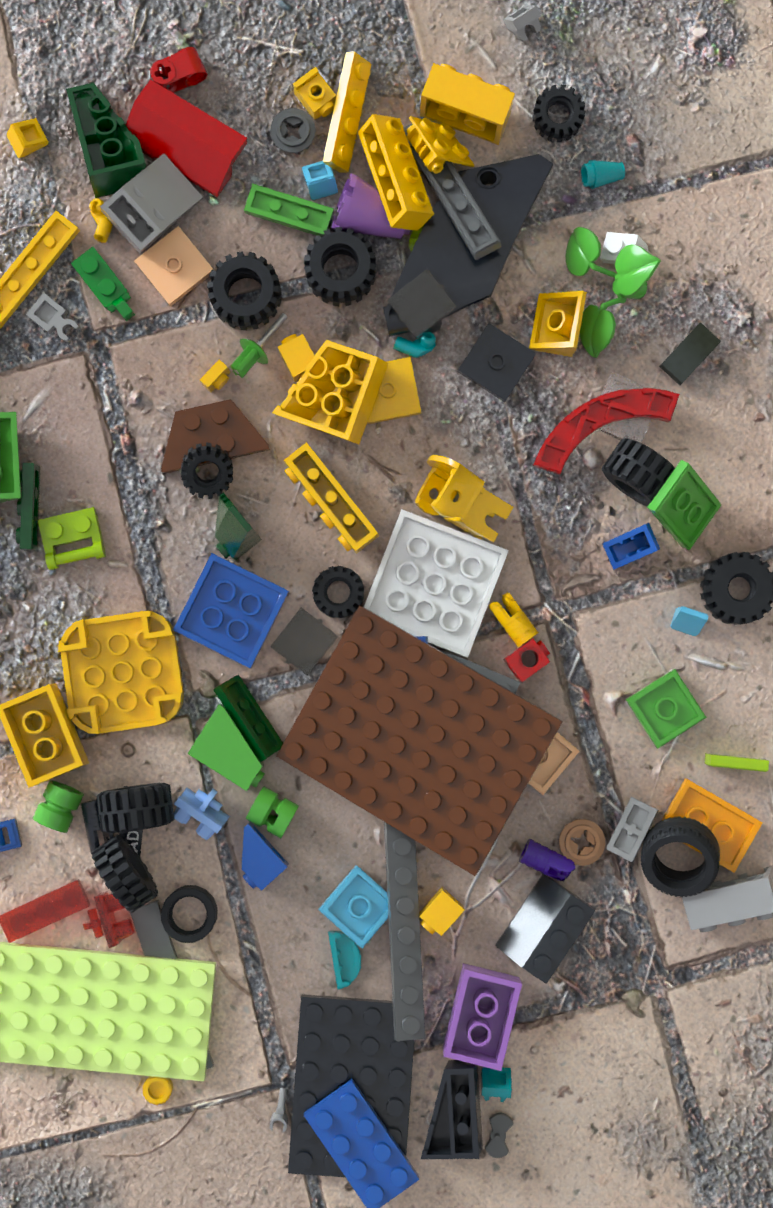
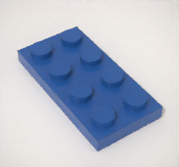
M353 1079L304 1112V1117L366 1208L382 1207L419 1180L418 1173Z

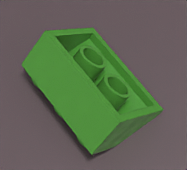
M0 412V502L21 499L16 412Z

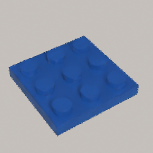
M211 553L173 631L248 668H252L289 591Z

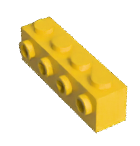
M372 114L360 128L358 134L391 228L418 231L434 215L403 125L400 118Z
M307 442L284 459L288 467L284 472L294 484L298 481L305 488L302 495L312 507L315 504L323 511L320 515L321 519L329 529L335 527L341 536L337 539L347 552L353 549L357 554L379 537L376 529Z

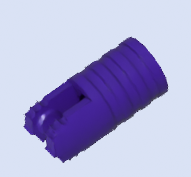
M532 839L527 841L519 858L520 863L560 882H564L570 873L575 870V864L572 860Z

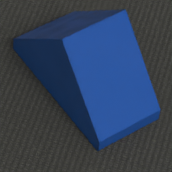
M649 523L603 543L613 569L660 550Z

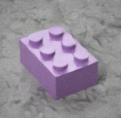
M463 963L442 1048L444 1057L502 1071L522 987L519 977Z

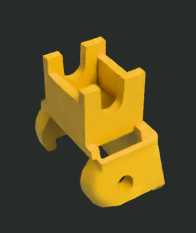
M430 455L427 463L432 469L415 499L416 505L429 515L444 516V520L454 524L475 538L482 539L484 537L494 543L498 533L486 525V516L488 515L493 518L497 515L507 520L513 506L485 490L483 487L485 481L460 463L443 456ZM433 488L438 492L436 499H431L429 496V492ZM458 492L459 498L457 501L453 502V499L455 498Z

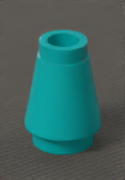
M589 160L588 163L583 164L581 167L582 183L584 187H590L591 189L625 178L623 162Z

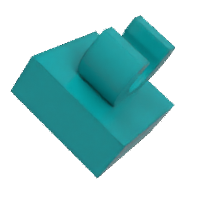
M482 1066L481 1096H484L485 1101H489V1097H500V1102H504L506 1098H511V1068L502 1067V1071Z

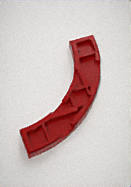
M643 388L623 389L593 398L569 413L554 428L539 450L533 466L560 475L574 449L594 431L613 422L633 418H649L669 423L680 394L661 389Z

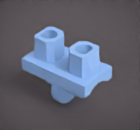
M186 788L174 803L177 806L174 818L181 824H187L191 817L201 822L196 832L205 840H208L214 833L218 834L230 816L220 810L223 805L214 799L218 793L215 789H212L207 795L200 789L194 793Z

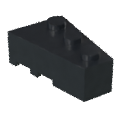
M449 1060L441 1079L421 1159H479L483 1150L478 1065L459 1060Z

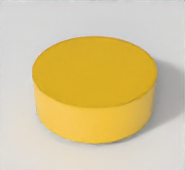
M149 1076L143 1085L145 1099L155 1105L165 1103L173 1091V1083L170 1078Z

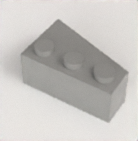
M773 867L764 868L765 873L748 876L747 873L737 875L738 879L726 882L716 881L700 894L683 896L682 900L691 930L699 929L700 932H709L717 929V925L728 923L729 926H738L746 922L745 919L757 917V920L772 918Z

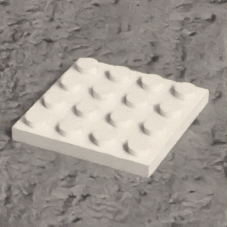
M401 509L364 607L415 637L427 636L428 643L468 658L509 550Z

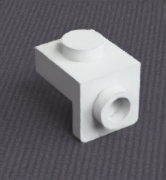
M607 232L600 260L603 263L615 264L618 254L625 246L630 244L638 245L648 252V245L639 235Z

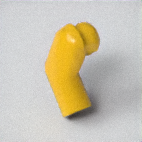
M98 198L92 200L89 205L91 215L98 225L94 238L98 242L106 243L113 224L101 212L100 206L104 202Z

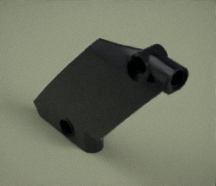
M540 154L458 171L499 238L502 247L475 260L441 202L437 201L433 208L434 215L425 223L398 279L388 305L383 307L389 337L414 332L416 329H420L422 332L434 333L440 329L442 319L492 296L522 226L553 167L552 162ZM427 313L434 314L431 317H424Z

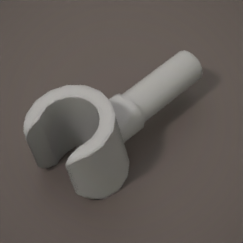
M280 1088L278 1107L270 1120L271 1131H273L274 1122L278 1120L284 1124L283 1132L286 1131L288 1116L285 1113L287 1088Z

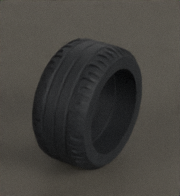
M670 817L656 823L646 834L641 852V867L647 880L657 890H661L662 893L664 892L667 895L670 894V896L687 897L705 891L716 879L719 871L720 848L714 834L703 823L701 824L695 819L692 820L686 817ZM682 842L697 848L704 856L705 861L693 870L677 871L665 866L657 857L656 852L666 844Z

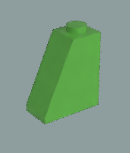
M218 704L189 750L188 755L245 791L249 790L251 786L256 788L265 775L261 771L264 763L259 761L223 704Z

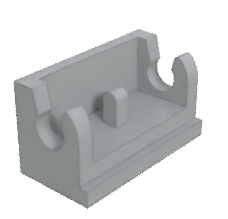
M631 797L606 849L630 862H634L659 810Z

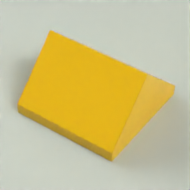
M587 292L539 293L529 349L572 357L578 345Z

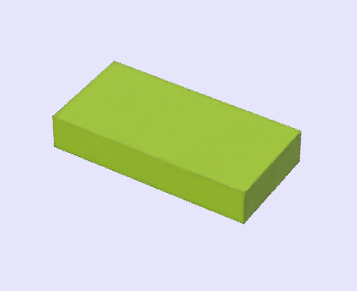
M705 753L704 763L708 766L766 772L769 769V760Z

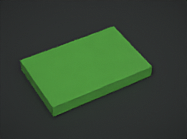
M681 460L647 508L681 547L690 550L721 507V503L692 466Z

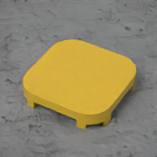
M140 611L86 620L82 619L72 623L64 632L59 641L58 652H61L68 703L66 711L69 719L79 729L89 734H101L155 726L171 721L179 713L183 705L184 690L177 640L172 624L164 616L152 611Z

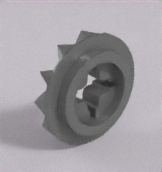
M288 108L279 112L274 117L270 132L276 147L285 153L298 154L300 151L308 149L313 140H315L316 129L313 119L307 112L298 108ZM287 125L293 129L300 127L298 130L300 139L293 135L286 137L288 135Z

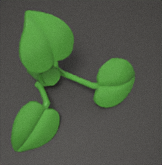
M577 227L573 230L566 249L565 257L568 270L573 275L584 276L591 267V269L615 278L613 291L618 296L616 299L602 303L600 308L596 305H589L583 312L579 333L580 339L586 351L592 357L597 358L600 352L609 345L615 332L614 316L606 309L618 303H625L627 298H643L647 292V281L651 278L661 260L647 252L644 248L630 244L625 246L616 258L615 269L617 273L602 268L594 263L601 254V245L598 237L587 228Z

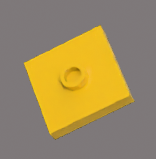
M411 357L386 361L388 366L367 424L421 414Z

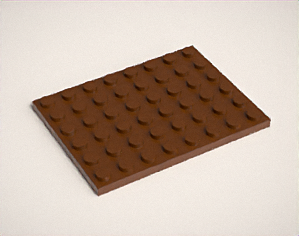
M359 605L276 757L476 876L563 721Z

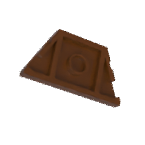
M231 399L175 412L161 471L163 474L180 471L184 455L188 454V450L191 447L196 449V444L200 443L202 446H206V442L211 443L212 447H215L216 444L221 446V450H226L228 457H231V459L268 451L270 448ZM204 461L201 462L198 466L211 464L213 462Z

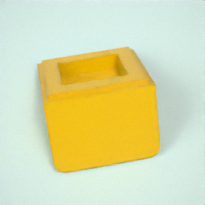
M37 118L13 123L7 132V138L18 158L25 157L49 143Z

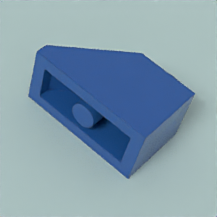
M249 822L244 827L242 870L245 872L243 878L253 889L258 887L262 891L288 867L289 863L256 826Z

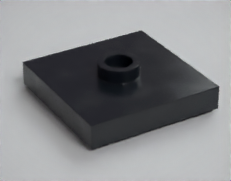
M488 323L457 372L503 402H506L536 353Z

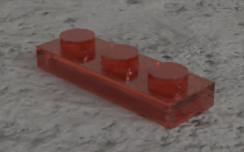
M77 879L1 914L0 924L8 942L11 943L81 911L91 904L80 879Z

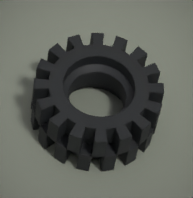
M562 84L560 89L553 85L549 91L547 88L543 90L542 95L538 96L533 110L532 118L535 121V129L540 130L539 135L541 137L547 135V140L551 142L553 138H557V142H562L563 138L568 141L572 135L575 136L582 126L586 112L584 111L585 102H581L582 96L580 93L575 95L574 88L570 87L568 91L565 90L566 85ZM555 104L564 105L569 110L570 117L563 123H555L548 115L549 108Z
M207 442L206 446H202L200 443L196 444V449L191 447L188 450V454L184 455L183 463H181L183 485L185 488H189V492L192 495L195 492L198 493V498L203 499L204 495H208V499H213V494H217L219 497L223 490L227 491L229 489V483L233 481V465L231 457H228V452L226 450L222 451L221 446L217 444L215 447H212L211 443ZM210 461L216 464L219 471L215 478L203 480L196 473L197 466L201 462Z
M343 566L328 567L325 571L323 570L316 577L312 588L313 599L319 610L329 617L344 618L350 616L363 603V582L352 569ZM335 581L346 583L350 589V595L343 603H334L328 598V587Z

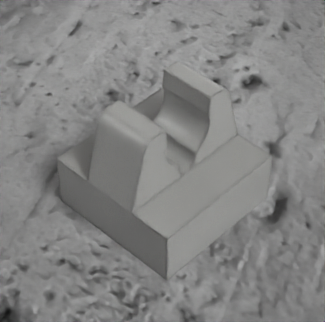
M526 4L503 19L507 29L511 30L521 41L528 39L525 34L527 25L531 27L534 33H538L541 30L539 22L541 14L535 5Z

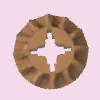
M576 819L566 824L559 834V848L563 856L572 860L575 865H590L596 862L603 854L605 836L596 823L586 819ZM586 830L585 839L593 844V847L589 845L588 847L583 846L579 854H577L578 845L571 840V837L580 838Z

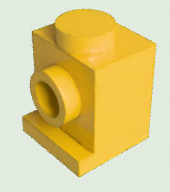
M316 67L293 83L295 96L314 120L320 116L326 117L333 112L337 95L319 74V70ZM318 90L321 91V94L319 96L313 95Z

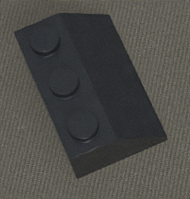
M542 874L495 946L523 969L547 984L594 914L595 909L547 875Z

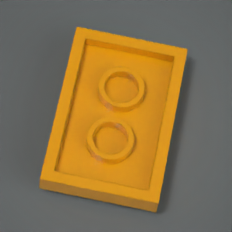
M686 778L662 818L663 821L670 817H686L692 820L695 819L707 826L719 844V865L733 873L737 870L763 823ZM683 843V844L687 845L688 847L692 848L693 850H695V851L699 852L700 854H702V853H701L697 848H695L694 846H692V845H690V844H687V843Z

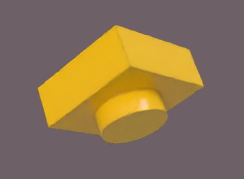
M219 359L200 379V382L211 393L215 388L220 390L228 382L230 370Z

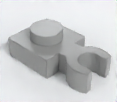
M45 293L40 296L26 314L49 334L56 328L59 337L67 343L71 340L65 335V329L73 327L77 331L80 330L75 321L63 319L68 312Z

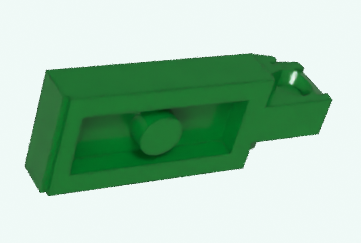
M91 247L71 263L106 310L112 313L117 309L126 322L135 316L132 309L126 303L131 299L128 290L94 247Z

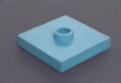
M355 865L318 910L363 949L388 919L387 892L361 868Z

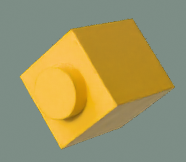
M296 334L290 335L281 341L282 345L278 346L279 353L294 382L299 381L306 371V366L314 357L304 334L298 337Z
M441 887L419 912L420 918L423 919L420 924L432 935L437 932L442 936L465 910L464 906Z

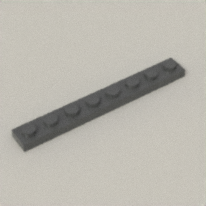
M384 822L394 1040L425 1039L416 842L411 837Z

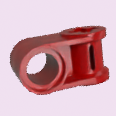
M195 47L183 48L171 56L157 60L150 69L152 80L172 93L197 85L204 81L208 75Z

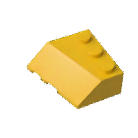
M326 340L306 366V371L299 381L289 389L288 396L280 406L277 405L272 413L359 445L388 363L379 357Z

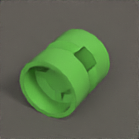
M49 780L43 793L46 800L39 803L32 819L45 827L67 833L74 818L71 811L78 809L84 794L71 786Z
M263 786L248 812L246 820L259 827L266 825L268 832L281 839L299 805L287 798L279 800L278 793ZM272 810H274L276 814H278L279 816L272 815L270 813L272 812Z

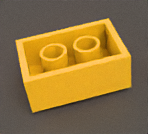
M433 63L421 94L420 116L440 124L446 123L456 130L499 145L511 114L515 93L510 92V89L504 85H492L483 82V79L477 75H465L456 72V69L448 64L438 65Z
M48 684L0 704V719L28 788L89 764L73 721L68 717L67 707L58 684Z

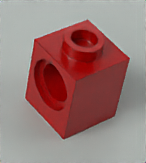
M532 638L503 660L518 681L523 682L550 662L547 658L550 652L541 640L536 642ZM527 650L532 651L536 655V663L532 667H526L521 661L522 654Z

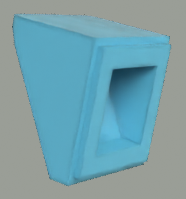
M320 161L302 167L312 200L338 193L335 176L330 166Z
M681 606L675 609L670 627L674 630L697 636L709 616H707L708 614Z

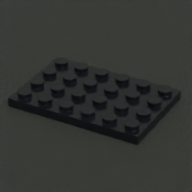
M301 995L288 1173L345 1177L304 1117V1112L351 1079L354 1080L406 1156L414 1040H394L392 1001Z

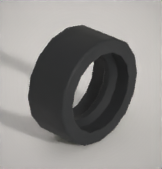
M185 885L176 889L166 898L161 909V922L164 930L171 938L182 943H194L202 940L211 932L217 920L218 907L214 897L206 889L197 885ZM194 897L204 904L206 920L199 929L185 931L175 924L173 908L180 899Z

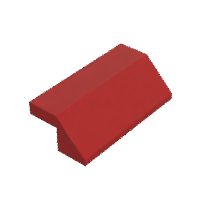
M151 79L134 101L126 122L128 130L138 138L144 154L154 160L165 154L187 180L216 197L219 196L232 177V165L247 144V137Z

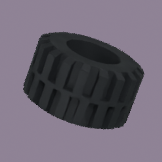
M335 227L336 232L331 233L330 229L324 231L323 237L317 235L314 238V244H309L307 255L304 257V269L307 283L312 288L313 294L316 297L320 296L322 301L327 304L329 301L333 302V306H339L340 303H345V306H349L351 301L356 300L358 303L362 300L363 294L368 295L371 291V285H374L376 257L375 252L372 251V245L369 241L365 242V238L361 233L355 235L353 229L348 228L347 232H342V227ZM339 254L348 255L356 261L357 271L346 280H334L324 272V265L329 258Z
M243 251L237 252V257L232 258L231 254L225 256L226 261L222 263L219 260L216 264L217 270L211 271L209 275L211 282H208L207 285L209 290L208 296L215 312L223 322H228L232 328L239 326L241 330H247V327L252 326L254 330L258 329V324L262 322L266 325L269 323L268 318L270 316L275 317L277 314L276 308L277 306L280 307L281 286L274 267L271 264L268 265L264 257L257 258L256 254L249 252L248 256H244ZM243 278L254 279L262 287L259 297L247 305H239L229 299L231 286Z
M623 438L601 469L606 478L616 488L638 503L648 507L675 467L650 447L638 441Z
M151 783L111 789L97 795L102 832L122 833L164 826L175 820L171 788L166 783Z

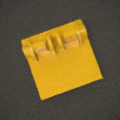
M409 117L413 125L407 129V139L430 172L440 173L444 168L443 164L445 161L470 167L475 166L468 156L469 151L459 143L455 137L456 132L451 126L446 123H435L427 118Z

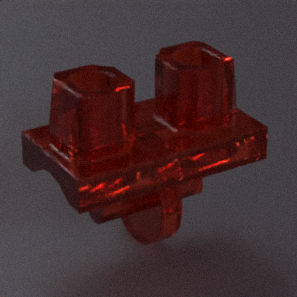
M107 891L99 893L94 897L100 918H98L96 908L87 910L90 921L83 923L84 930L93 928L95 938L104 936L101 928L102 925L108 947L117 946L123 939L135 932L130 918L116 922L114 911L124 909L125 906L123 907L119 900L115 899L112 893L108 894Z

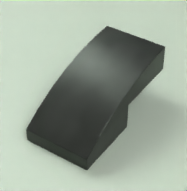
M700 322L659 367L676 383L681 385L721 341Z

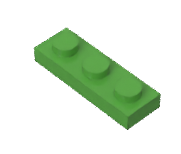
M252 183L244 212L251 216L323 237L324 231L329 229L334 208Z

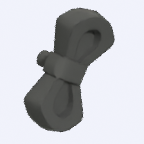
M496 1113L489 1118L492 1130L490 1133L491 1138L485 1145V1150L493 1158H502L509 1153L505 1143L506 1132L514 1123L507 1114Z

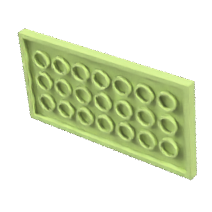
M0 942V1062L205 1081L216 962Z

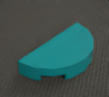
M328 931L337 989L340 990L348 987L357 978L361 969L362 955L358 945L345 933Z

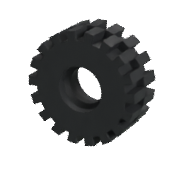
M750 552L730 553L713 561L710 564V568L705 570L703 574L705 578L700 583V587H703V593H700L701 600L705 599L706 605L704 606L707 611L711 610L712 616L715 619H721L726 624H747L763 618V615L769 613L772 609L770 605L773 603V572L769 571L770 565L767 561H760V556L749 555ZM736 577L746 579L750 585L749 595L742 600L733 598L729 593V583Z
M117 834L92 851V859L95 861L94 865L99 870L100 877L104 879L105 885L108 889L110 888L115 899H118L119 903L123 907L125 906L127 911L133 913L158 896L157 885L152 880L153 877L148 872L147 866L142 862L141 857L135 852L132 845H129L128 841L121 835Z

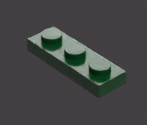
M22 463V470H20L22 494L21 499L17 500V514L21 516V525L16 529V543L20 544L21 550L38 552L40 466L35 463Z
M239 674L214 689V692L260 762L281 749L283 745L282 740Z

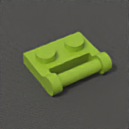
M91 507L38 520L45 551V560L49 570L57 569L62 564L96 557V559L106 557L96 508ZM92 538L93 546L56 554V546Z

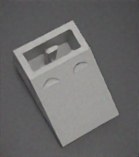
M162 154L122 186L100 207L101 212L131 245L142 254L195 206L203 196L165 154Z

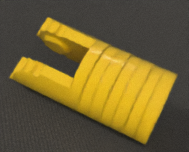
M506 592L502 595V601L512 617L508 615L498 602L493 601L489 604V609L516 646L520 647L539 632L513 596Z

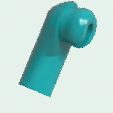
M424 332L422 337L414 341L398 336L393 349L411 357L419 358L435 348L436 337L431 332Z

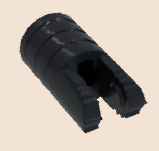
M97 799L80 803L91 855H93L92 851L100 846L97 830L101 829ZM102 832L104 842L114 837V833Z

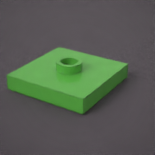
M672 669L626 699V702L656 748L662 747L707 718L676 669Z

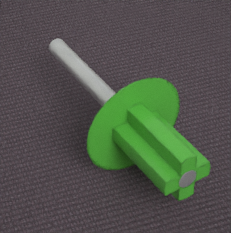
M282 313L257 343L250 339H240L243 351L230 365V368L233 369L232 372L236 376L239 375L243 378L256 362L261 364L268 363L267 355L262 346L286 320V314Z

